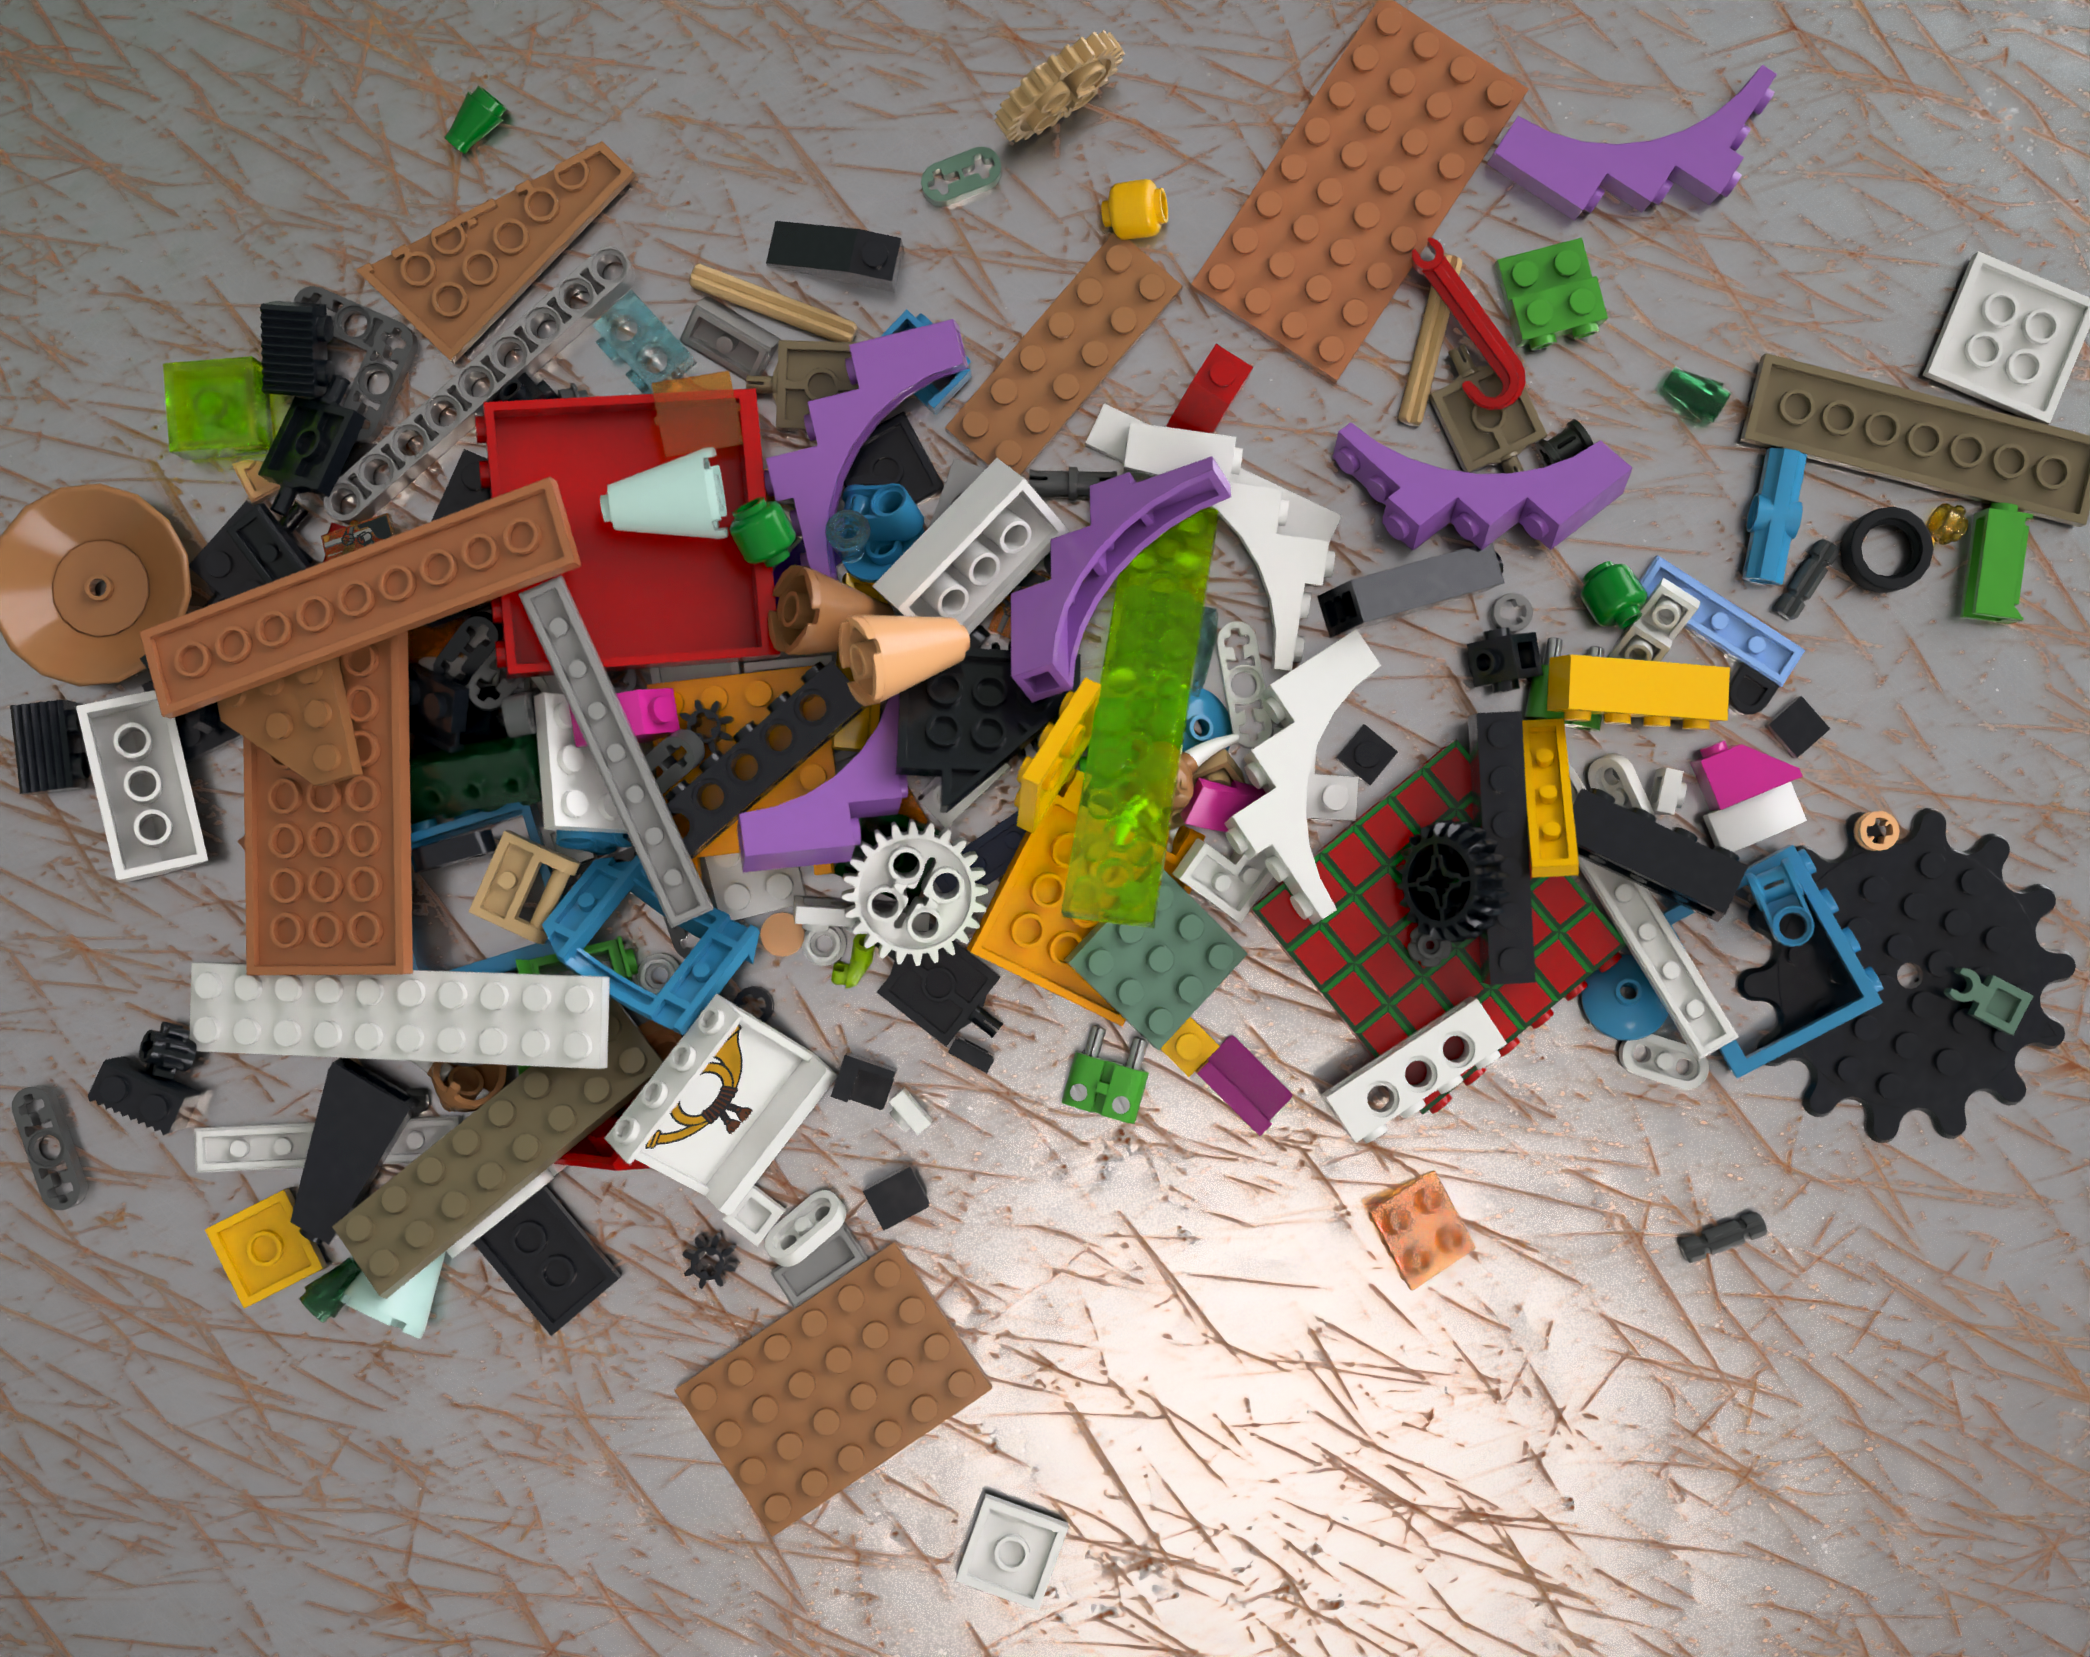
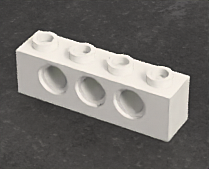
M1470 996L1323 1092L1322 1095L1349 1137L1355 1143L1361 1139L1365 1143H1369L1383 1135L1388 1130L1386 1123L1399 1114L1405 1119L1421 1110L1426 1105L1423 1099L1437 1089L1440 1094H1444L1455 1088L1463 1081L1460 1074L1475 1065L1479 1070L1493 1063L1501 1056L1498 1049L1507 1043L1479 1000ZM1459 1036L1464 1043V1051L1458 1059L1447 1060L1443 1054V1045L1448 1038ZM1422 1061L1427 1068L1425 1079L1416 1085L1409 1084L1405 1078L1407 1066L1411 1062ZM1378 1085L1386 1086L1390 1094L1386 1106L1381 1109L1370 1108L1367 1102L1369 1091Z

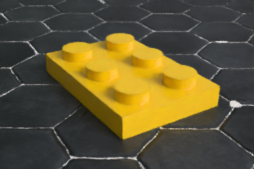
M1085 677L1076 692L1070 690L1060 706V718L1055 725L1049 723L1042 732L1038 743L1039 751L1034 758L1028 756L1022 763L1017 775V781L1021 783V787L1014 801V806L1019 808L1017 827L1032 834L1034 833L1092 740L1095 733L1101 684Z

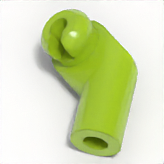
M857 934L854 937L850 964L842 961L834 963L831 977L833 984L846 985L845 989L857 986L873 962L875 944L866 948L863 943L867 934Z

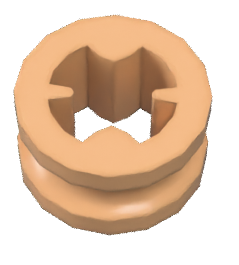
M1883 811L1867 812L1857 819L1853 832L1855 840L1861 847L1866 850L1881 851L1889 849L1896 843L1900 830L1898 822L1891 814ZM1876 819H1879L1881 822L1878 826H1885L1886 835L1879 836L1877 843L1872 842L1874 836H1867V826L1875 825Z

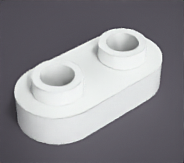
M1610 753L1591 764L1588 770V782L1591 788L1609 793L1615 798V804L1630 811L1635 807L1654 815L1653 808L1636 771L1626 757L1617 753ZM1613 769L1617 772L1619 780L1614 777Z
M1654 1034L1639 1040H1623L1619 1048L1620 1062L1628 1072L1679 1089L1690 1090L1697 1088L1706 1080L1709 1072L1706 1056L1697 1061L1687 1044ZM1643 1045L1647 1049V1057L1643 1061L1638 1062L1634 1057V1051L1638 1046ZM1685 1058L1689 1062V1069L1685 1074L1680 1075L1676 1070V1064L1680 1059Z
M821 1190L813 1193L769 1231L765 1239L766 1252L778 1265L783 1267H790L800 1263L840 1229L846 1218L845 1205L831 1191Z

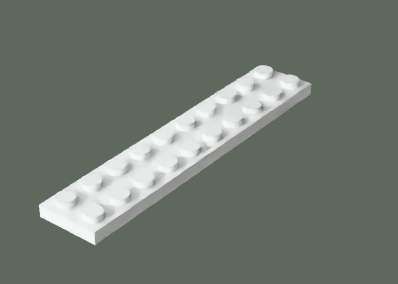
M198 962L192 963L189 1039L196 1043V1051L602 1069L607 1068L610 977L413 970V974L247 975L246 964Z

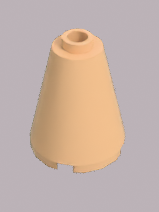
M854 615L847 617L846 619L849 622L841 623L839 628L838 647L842 669L850 667L854 681L847 682V685L856 701L863 706L879 704L962 662L966 651L970 648V638L965 626L960 625L955 618Z

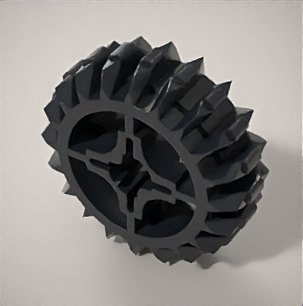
M1442 820L1440 823L1422 827L1421 834L1409 837L1411 848L1400 851L1406 862L1404 865L1395 868L1402 874V882L1396 885L1395 888L1403 891L1404 898L1398 905L1410 908L1407 921L1418 923V932L1425 935L1431 934V938L1437 941L1464 942L1465 939H1473L1483 935L1484 929H1490L1496 925L1494 916L1505 912L1499 901L1501 898L1510 895L1503 888V881L1511 875L1504 871L1502 872L1501 864L1507 857L1495 854L1499 842L1493 839H1486L1487 830L1473 827V823L1467 821L1454 822L1453 820ZM1459 879V882L1446 884L1447 880Z

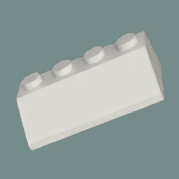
M996 458L872 587L901 616L955 618L960 625L965 626L970 635L1051 551L1050 539L1067 534L1069 530L1021 475Z
M155 690L76 706L116 880L121 884L207 862L208 856L175 718L170 719L161 715Z

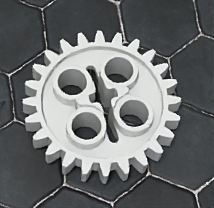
M910 819L907 832H901L898 825L892 822V836L887 838L882 832L875 830L877 844L873 847L862 841L860 847L866 856L863 859L852 856L850 863L857 869V873L843 874V880L853 885L854 888L841 892L842 900L855 902L854 905L844 910L846 918L859 917V920L852 927V932L855 935L867 931L868 934L863 942L864 946L869 948L879 942V957L883 959L893 950L899 965L904 961L906 954H912L915 965L920 966L923 953H929L933 962L937 963L939 958L938 949L942 947L949 954L954 955L955 950L952 941L958 939L968 944L970 941L964 931L965 927L975 929L980 927L977 919L972 916L973 912H986L987 909L984 903L976 900L977 896L988 893L986 885L975 883L976 880L985 875L983 867L970 868L978 858L976 852L971 851L962 855L961 852L967 843L966 840L961 837L950 843L951 829L949 827H945L939 835H935L934 824L930 820L925 825L923 831H918L914 819ZM905 852L914 854L918 858V862L912 871L902 873L894 869L893 862L899 854ZM931 857L935 858L934 866L929 870L921 884L925 896L923 898L918 896L913 898L901 927H895V920L908 903L905 888L914 889L923 874L924 866L928 859ZM942 873H950L957 877L955 888L948 893H940L933 888L934 880ZM881 892L892 893L897 898L896 905L887 912L877 911L872 906L874 897ZM924 912L934 915L936 922L931 930L919 932L912 927V921L916 915Z

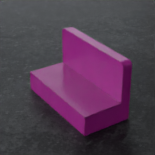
M1229 1035L1195 1072L1261 1136L1272 1125L1270 1120L1292 1098V1093L1235 1036Z

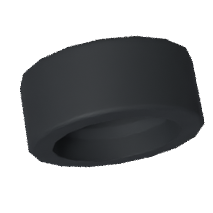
M1887 507L1871 511L1854 521L1844 534L1840 551L1843 567L1853 582L1868 591L1887 593L1907 588L1920 580L1930 566L1934 549L1931 533L1922 519L1909 510ZM1888 524L1898 527L1910 541L1912 552L1910 562L1903 571L1896 575L1883 576L1876 574L1869 569L1863 559L1861 548L1863 539L1871 529L1879 525Z

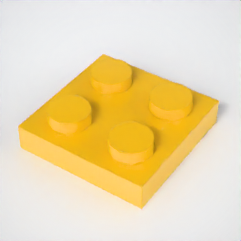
M289 1188L204 1229L244 1309L328 1266L317 1243L302 1236L299 1232L300 1228L290 1222L295 1199Z

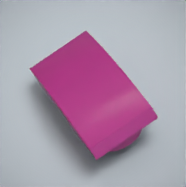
M1198 778L1194 786L1192 799L1183 808L1181 817L1184 823L1188 825L1227 832L1228 828L1224 823L1233 815L1264 796L1266 792L1263 788L1258 789L1253 785L1233 780L1230 787Z

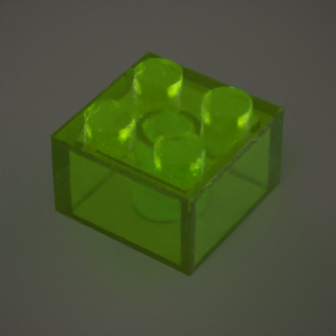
M249 356L163 363L169 451L185 460L268 454L273 443L270 395L264 394L262 391L263 374L261 371L263 366L261 362Z

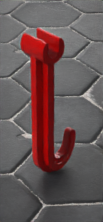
M1429 237L1427 247L1434 254L1435 258L1431 261H1424L1417 250L1413 249L1412 265L1418 273L1426 277L1502 383V391L1495 397L1485 396L1469 380L1462 384V389L1467 397L1480 408L1489 411L1505 409L1513 405L1521 396L1526 384L1525 369L1513 349L1444 256V249L1441 243Z

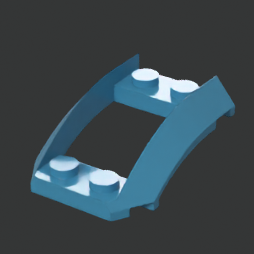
M635 856L632 861L615 862L614 857L595 859L542 924L558 960L579 976L610 977L609 997L634 1012L681 1035H685L716 993L719 994L744 960L753 964L760 934L759 929L751 924L749 927L733 921L729 914L716 908L678 925L700 938V940L658 995H655L617 974L583 950L629 891L658 913L665 916L638 856Z

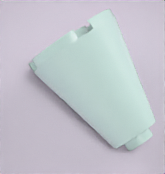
M714 447L703 448L609 484L607 494L600 495L604 522H612L614 529L619 531L714 539L727 538L728 527L719 528V520H721V517L727 516L719 465L710 466L708 457L717 455Z
M446 1251L387 1299L378 1295L363 1271H361L344 1291L339 1301L388 1326L398 1327L403 1330L402 1332L421 1339L426 1329Z

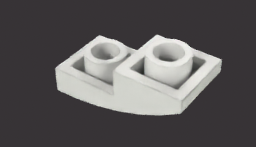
M1662 578L1640 609L1642 613L1640 619L1625 629L1611 650L1609 657L1660 662L1671 649L1673 640L1698 610L1700 601L1667 579Z
M1791 781L1725 809L1714 810L1703 816L1715 847H1723L1732 852L1807 821Z

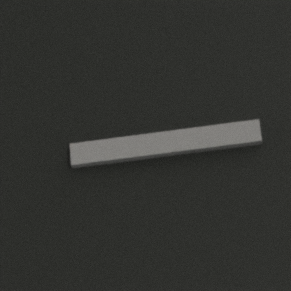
M558 576L518 594L670 927L673 928L713 910L714 907L563 576Z

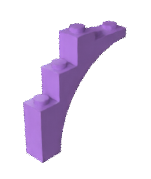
M1762 64L1740 92L1716 113L1683 131L1651 141L1623 144L1580 141L1549 132L1517 116L1487 165L1574 221L1583 210L1591 213L1602 198L1605 190L1641 213L1651 202L1659 206L1671 189L1673 182L1710 205L1720 194L1727 198L1742 175L1736 169L1744 157L1738 154L1736 150L1751 130L1745 123L1752 112L1760 115L1775 92L1769 89V86L1777 73Z
M954 319L850 344L852 357L845 359L846 369L851 384H858L859 389L807 402L810 414L804 415V423L810 441L816 440L818 446L766 458L768 470L764 471V480L768 496H775L776 502L782 505L795 503L796 509L790 510L791 523L796 536L802 535L806 550L805 553L800 554L801 566H808L838 580L834 555L836 512L844 481L860 448L880 421L907 397L938 379L969 369L960 328Z
M1351 422L1338 431L1333 458L1342 471L1354 476L1367 488V491L1374 500L1386 505L1382 523L1393 538L1401 540L1412 551L1449 523L1455 526L1460 536L1472 541L1480 550H1483L1518 522L1524 526V529L1532 538L1541 541L1548 549L1552 550L1622 495L1633 469L1601 440L1574 457L1544 468L1501 474H1475L1442 469L1408 458L1378 443Z
M1213 456L1140 482H1136L1131 473L1128 472L1091 485V525L1050 539L1051 580L1011 593V677L1031 702L1073 689L1075 660L1083 633L1097 604L1126 566L1144 548L1171 527L1202 509L1231 498L1230 483Z
M899 693L888 699L875 731L862 750L836 776L808 794L778 806L739 813L737 836L743 873L850 862L855 845L861 844L858 818L898 814L902 798L908 797L907 776L896 775Z

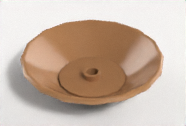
M101 483L60 487L26 505L0 536V631L10 650L42 676L79 687L122 682L146 669V666L140 660L145 655L140 631L183 616L187 612L192 596L188 554L169 519L137 494ZM104 581L106 583V591L103 595L98 596L95 592L96 584Z

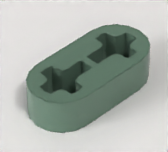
M981 146L936 162L927 167L922 175L923 195L932 205L944 207L988 191L995 187L1000 180L1002 173L1000 158L992 149ZM982 159L985 165L993 164V167L989 168L988 178L982 179L979 173L964 177V174L975 169L974 161ZM937 175H941L945 181L959 177V180L948 185L947 194L941 195L938 189L930 190V187L934 185V177Z

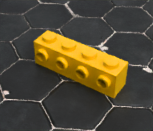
M1583 655L1550 657L1547 711L1564 712V720L1591 721V714L1604 715V723L1631 724V717L1643 718V726L1670 727L1671 720L1683 721L1682 729L1710 730V722L1728 721L1730 667Z

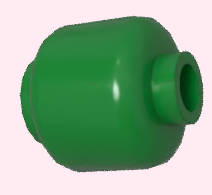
M759 497L745 503L732 513L735 519L730 524L729 531L746 562L750 564L764 562L768 568L781 563L790 556L787 549L796 540V533L778 502H766L764 497Z
M1607 561L1596 566L1584 576V586L1581 589L1580 598L1596 623L1602 627L1617 625L1619 629H1624L1640 619L1642 616L1640 609L1646 602L1647 592L1629 566Z

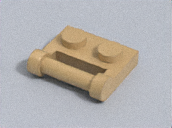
M505 830L468 912L532 942L544 945L547 935L542 924L556 908L570 875H576L580 862L510 830ZM543 863L554 869L529 922L519 918V914Z

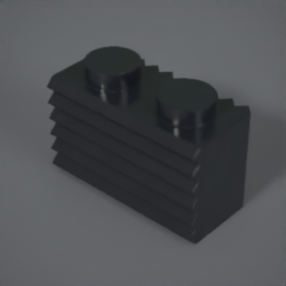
M273 301L261 304L260 319L262 323L260 328L262 330L261 355L263 359L261 364L263 368L261 372L263 374V393L305 397L324 395L334 374L333 362L327 360V342L332 340L334 325L331 316L327 315L326 304Z
M54 700L10 706L20 794L37 795L86 789L85 779L90 776V765L87 754L82 752V741L80 739L82 731L76 710V702Z
M122 1056L106 1059L103 1062L88 1094L90 1102L96 1100L97 1105L104 1104L106 1109L112 1108L114 1113L121 1112L122 1117L129 1115L130 1120L137 1119L138 1124L145 1122L146 1128L153 1126L154 1131L161 1130L162 1135L186 1128L201 1096V1092L175 1080L153 1076L151 1071H146V1067Z

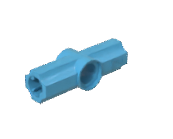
M1769 448L1766 450L1759 491L1753 497L1747 517V532L1751 533L1743 568L1742 579L1763 585L1780 586L1783 584L1790 543L1798 533L1803 512L1802 502H1799V495L1804 478L1807 455L1800 451L1787 448Z

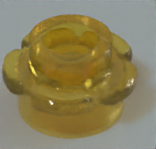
M1943 503L1931 514L1927 522V528L1931 536L1934 537V540L1939 542L1940 545L1957 542L1967 531L1968 519L1964 516L1966 509L1962 505L1954 507L1948 503Z

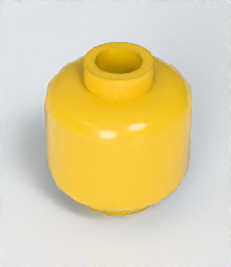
M1149 179L1114 184L1110 189L1108 200L1102 201L1101 204L1102 219L1105 227H1112L1117 238L1120 240L1156 236L1160 232L1162 224L1168 222V203L1163 188H1157L1155 183Z

